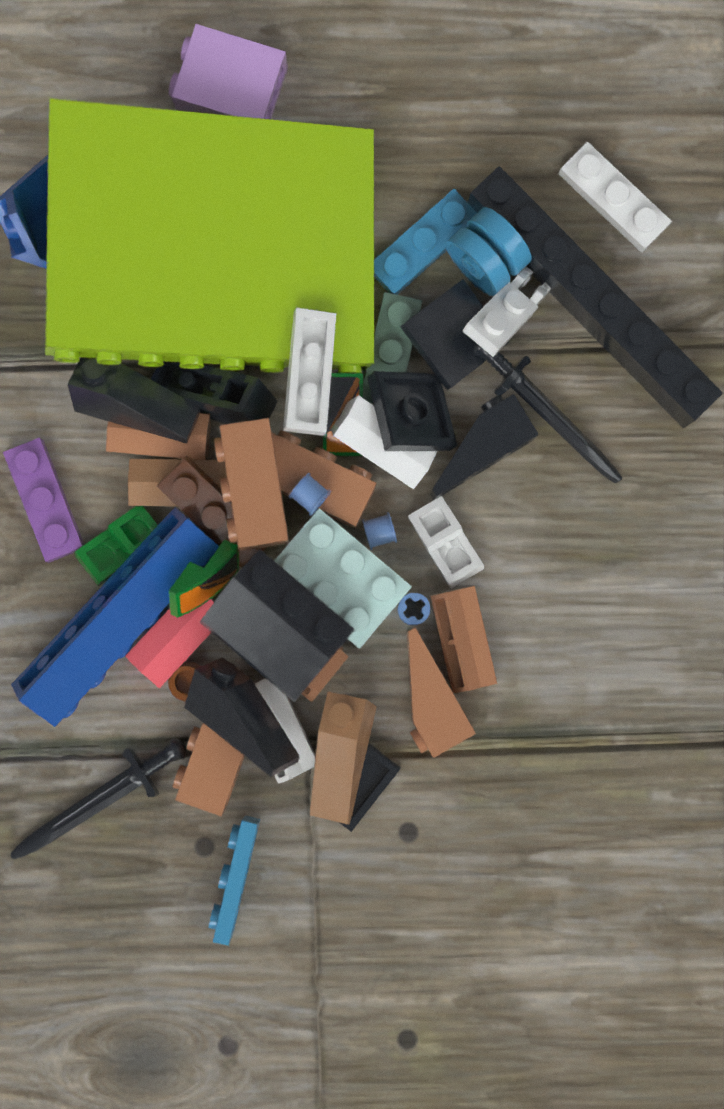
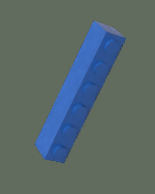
M175 507L11 684L18 700L54 727L63 718L72 715L78 707L81 698L90 689L97 687L105 678L106 671L116 660L125 657L131 650L133 642L139 635L158 621L162 610L170 603V588L188 563L192 562L204 568L219 546Z

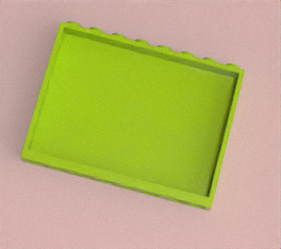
M49 99L45 355L54 356L55 361L62 363H76L80 361V357L97 358L96 362L104 365H118L122 363V359L138 360V365L145 367L163 366V361L180 362V367L186 369L204 368V363L220 364V369L226 371L244 370V365L260 366V371L279 373L284 371V367L289 368L293 315L296 308L336 313L332 370H338V373L362 374V371L367 370V368L374 364V129Z

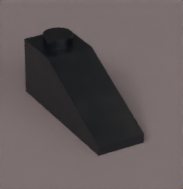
M80 358L67 384L74 412L187 444L201 413L199 406L122 363L118 365H104L97 363V358Z
M163 361V366L157 367L150 379L199 406L201 414H210L211 419L224 425L265 418L270 419L278 403L277 399L259 378L204 365V368L186 369L180 367V362Z
M514 394L505 400L502 396H496L481 406L483 413L478 416L432 489L430 495L433 500L445 495L533 442L538 437L537 430Z
M224 657L195 669L184 706L185 709L270 777L298 763L300 755L250 677Z

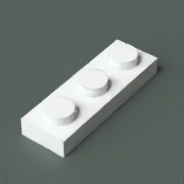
M586 142L559 171V175L641 253L672 222L589 142Z
M296 308L294 311L283 431L320 436L326 433L336 313Z

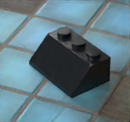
M261 549L233 577L200 620L203 626L293 702L298 699L355 630Z

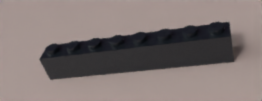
M500 166L470 193L468 204L477 213L483 207L490 208L500 214L515 228L530 250L532 261L526 267L533 271L532 275L542 285L546 282L551 287L550 293L683 429L698 419L723 394L685 353Z

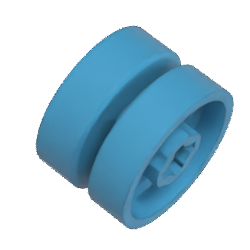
M483 207L467 222V228H461L446 242V249L459 270L478 289L490 296H495L510 282V275L516 276L532 261L530 250L520 234L505 218L487 207Z

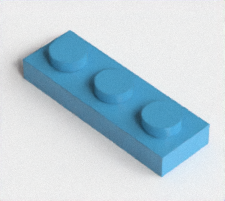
M453 189L374 260V277L389 293L398 295L447 251L446 242L458 230L467 228V222L477 212Z
M245 815L241 825L233 824L228 842V848L234 849L231 865H223L218 888L225 889L222 904H214L208 927L215 929L214 943L229 946L232 939L260 823L258 818Z

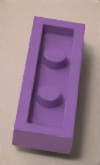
M37 438L4 451V457L45 562L50 563L75 553L76 550L84 546V542L44 440Z

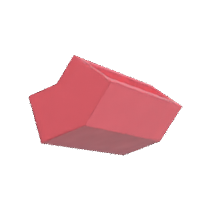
M210 599L197 609L178 618L171 615L169 608L125 657L160 689L212 633L200 623V620L215 601Z

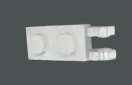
M525 267L511 283L509 282L463 329L466 335L492 357L528 321L537 310L538 304L551 290V287L545 282L534 291L530 299L519 291L521 287H524L529 282L533 271L528 267Z

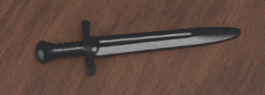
M476 342L473 343V354L486 359L504 378L494 390L495 395L501 396L512 388L597 471L613 483H618L622 480V476L608 458L524 374L522 370L531 363L529 356L523 357L515 366H512V363L508 362V359L504 358V355L500 354L499 351L492 357Z
M172 738L163 750L145 760L144 763H141L133 749H125L123 756L131 764L128 769L30 834L11 852V858L17 859L38 851L144 785L148 797L158 796L159 791L150 775L155 774V772H158L160 768H164L170 762L185 759L187 755L185 744L177 738Z

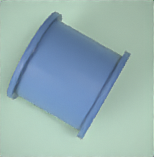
M308 473L296 485L289 498L297 501L310 512L309 515L311 516L327 499L331 490L324 488L311 477V473Z
M389 512L384 516L366 521L362 520L370 550H373V547L395 541L397 543Z
M409 593L400 600L397 608L398 615L406 624H421L430 614L429 601L422 594ZM410 598L412 602L419 600L423 602L424 607L420 610L423 615L421 619L418 620L414 616L405 617L403 612L407 609V606L404 602Z

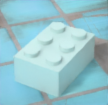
M320 508L274 560L355 629L348 640L359 649L412 587Z

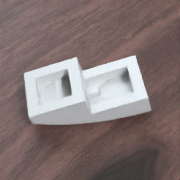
M442 496L408 515L410 522L450 589L484 569V564L466 538L461 525Z

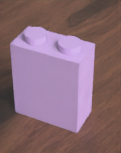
M195 24L192 36H187L182 45L181 60H183L180 72H175L172 75L169 85V96L172 98L175 109L177 111L271 119L288 69L286 51Z

